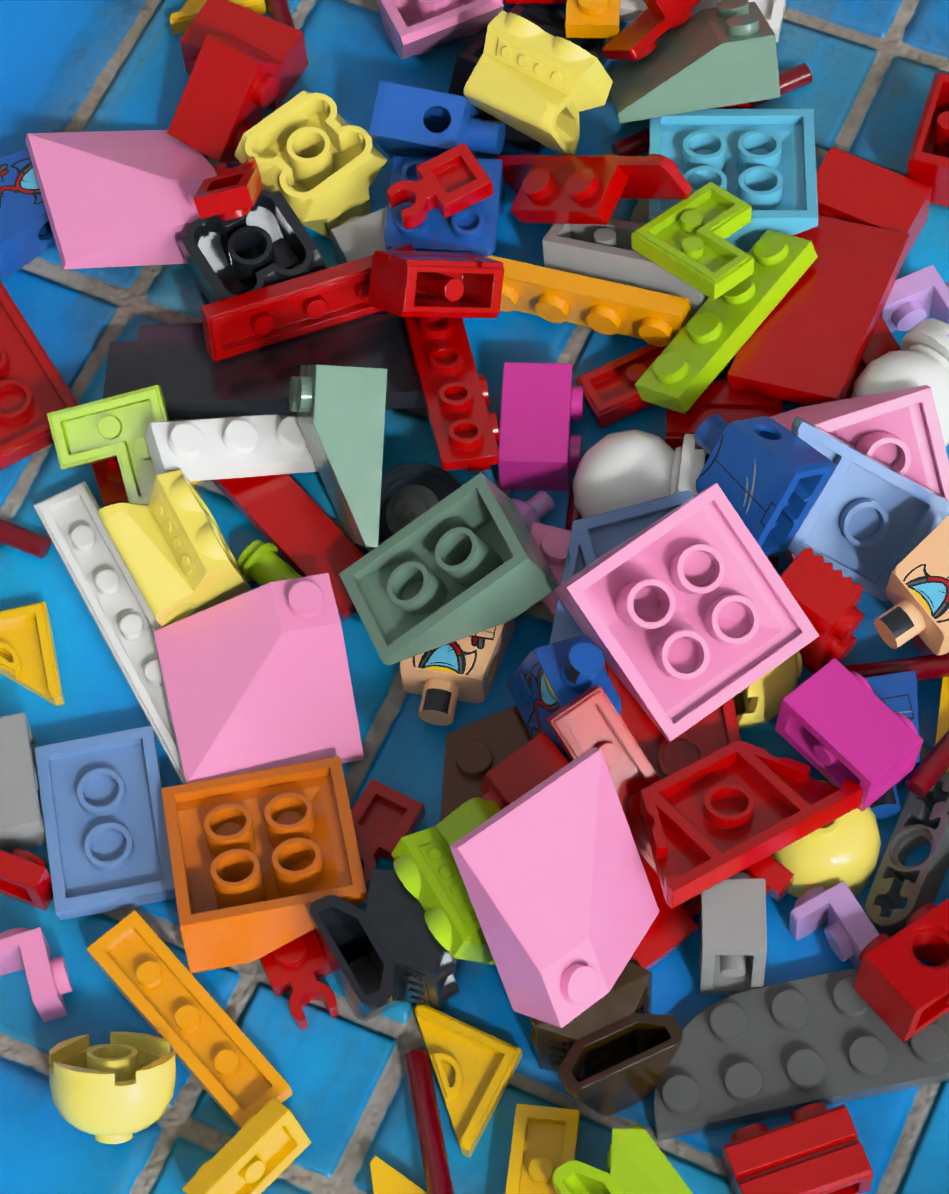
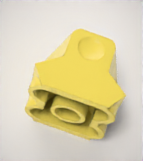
M502 10L487 26L483 54L466 82L463 93L474 106L561 155L565 153L575 155L580 136L579 112L605 105L613 81L598 58L580 46L545 32L534 23L519 15Z
M305 90L246 131L234 154L242 164L248 157L254 156L262 178V190L270 192L280 190L302 225L332 240L331 229L342 225L352 217L365 216L370 213L369 187L387 162V159L373 147L372 137L365 129L350 125L338 114L336 103L331 97L326 94L311 93Z
M181 469L156 475L148 506L116 503L97 511L103 526L154 618L162 627L251 591L249 583L242 576V570L237 566V560L228 547L211 511Z

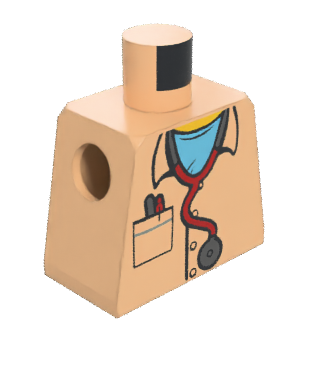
M949 516L891 572L885 592L894 606L874 620V624L880 637L892 649H897L918 634L934 654L944 655L949 652Z
M516 618L400 661L403 690L410 694L422 695L418 717L421 720L432 725L447 726L453 723L457 701L480 704L487 700L515 631Z

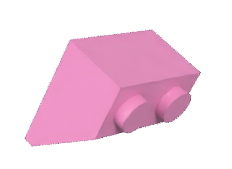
M376 0L386 33L401 60L413 55L425 54L438 45L461 36H469L479 32L482 28L487 27L504 7L502 0Z

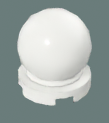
M935 318L920 321L903 337L901 341L902 350L890 351L868 364L854 382L851 398L923 385L930 386L945 448L949 444V337L946 336L949 334V324Z
M629 430L608 434L592 446L578 464L573 480L575 506L582 518L687 490L696 496L698 493L695 482L705 465L708 453L695 441L694 434H685L683 448L676 447L675 451L659 436L643 431Z

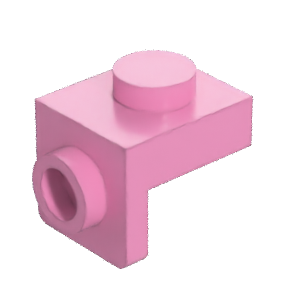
M14 928L0 933V976L25 969L32 1001L43 1022L68 1016L63 994L73 992L69 972L63 956L53 958L51 948L41 928L32 930L28 928Z

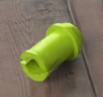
M256 540L247 546L237 561V566L242 570V576L248 582L255 581L260 586L270 582L302 577L277 555L278 548L273 543L264 544L261 540Z

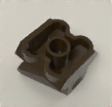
M635 959L628 961L608 994L564 1027L560 1028L528 1016L533 1026L529 1037L538 1053L539 1068L558 1072L559 1079L567 1093L602 1116H611L650 1097L682 1044L683 1039L682 1030L673 1017L652 1014V972L642 968L638 960Z

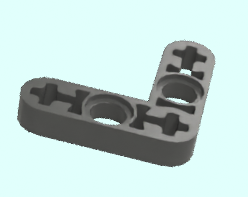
M948 772L941 776L924 797H919L911 791L908 793L865 904L866 915L882 934L887 933L892 937L905 928L909 918L920 907L929 902L934 903L949 866ZM945 796H947L946 802H943ZM920 845H931L930 854L923 863L915 867L905 866L906 858L914 848ZM905 901L906 905L904 909H900ZM892 909L893 912L891 913V916L889 917V916H888V913H889L890 910Z

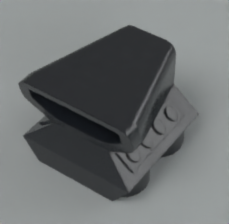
M262 190L254 207H251V211L239 218L220 220L218 215L203 219L198 218L191 224L187 236L177 241L193 272L197 292L204 305L327 269L319 248L280 190L272 192Z
M372 869L369 890L365 900L366 911L335 895L324 896L312 902L309 910L331 970L337 985L358 1019L362 1021L371 1020L402 1002L415 1006L417 1004L427 1005L443 1012L448 999L460 993L458 984L453 976V973L456 972V967L449 951L435 939L425 922V910L419 900L404 887L395 869L393 871Z

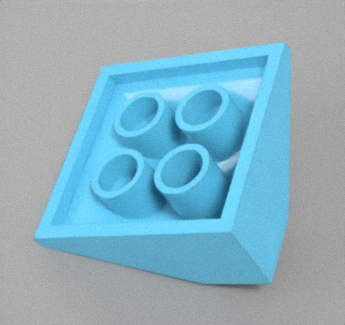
M706 109L650 118L649 155L660 154L671 159L677 165L678 171L692 187L690 195L711 181L752 206L751 222L724 240L742 251L748 252L767 229L795 235L818 226L814 109ZM649 199V221L683 199Z

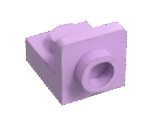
M934 265L895 280L880 315L890 332L897 329L899 331L910 330L929 316L949 324V282L945 283Z
M845 881L828 890L818 886L807 891L794 903L795 908L790 912L789 931L796 941L828 925L824 929V933L833 952L842 962L850 959L854 967H860V953L869 942L880 935Z

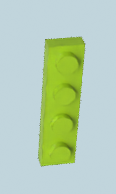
M767 229L747 253L754 257V274L716 300L708 298L634 384L641 399L685 414L817 259L818 256L812 242Z

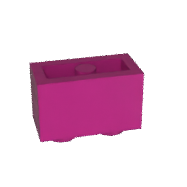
M504 362L498 463L500 489L569 491L570 469H577L581 460V435H571L572 420H583L584 386H573L572 364Z
M836 658L832 659L782 699L775 726V731L835 787L841 788L846 779L860 785L863 788L861 806L858 807L861 812L914 769L923 743V739L918 735L915 726L905 715L893 712L873 693L870 684L863 676L857 672L849 671Z

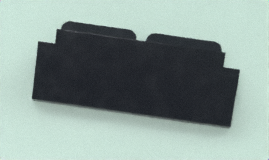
M394 314L366 315L213 362L207 353L203 323L140 325L138 341L110 342L103 399L160 385L169 419L298 414V412L290 411L291 377L300 376L301 365H331L387 369L385 410L426 408L406 331V317Z

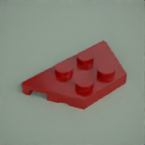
M739 739L641 790L639 808L665 902L671 908H674L860 807L863 788L847 779L841 788L809 777V765L790 758L772 756L765 749Z

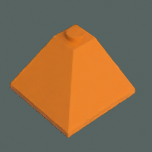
M340 756L161 788L179 925L190 974L251 963L315 929L309 911L312 902L324 896L335 895L355 906L365 902L367 890Z

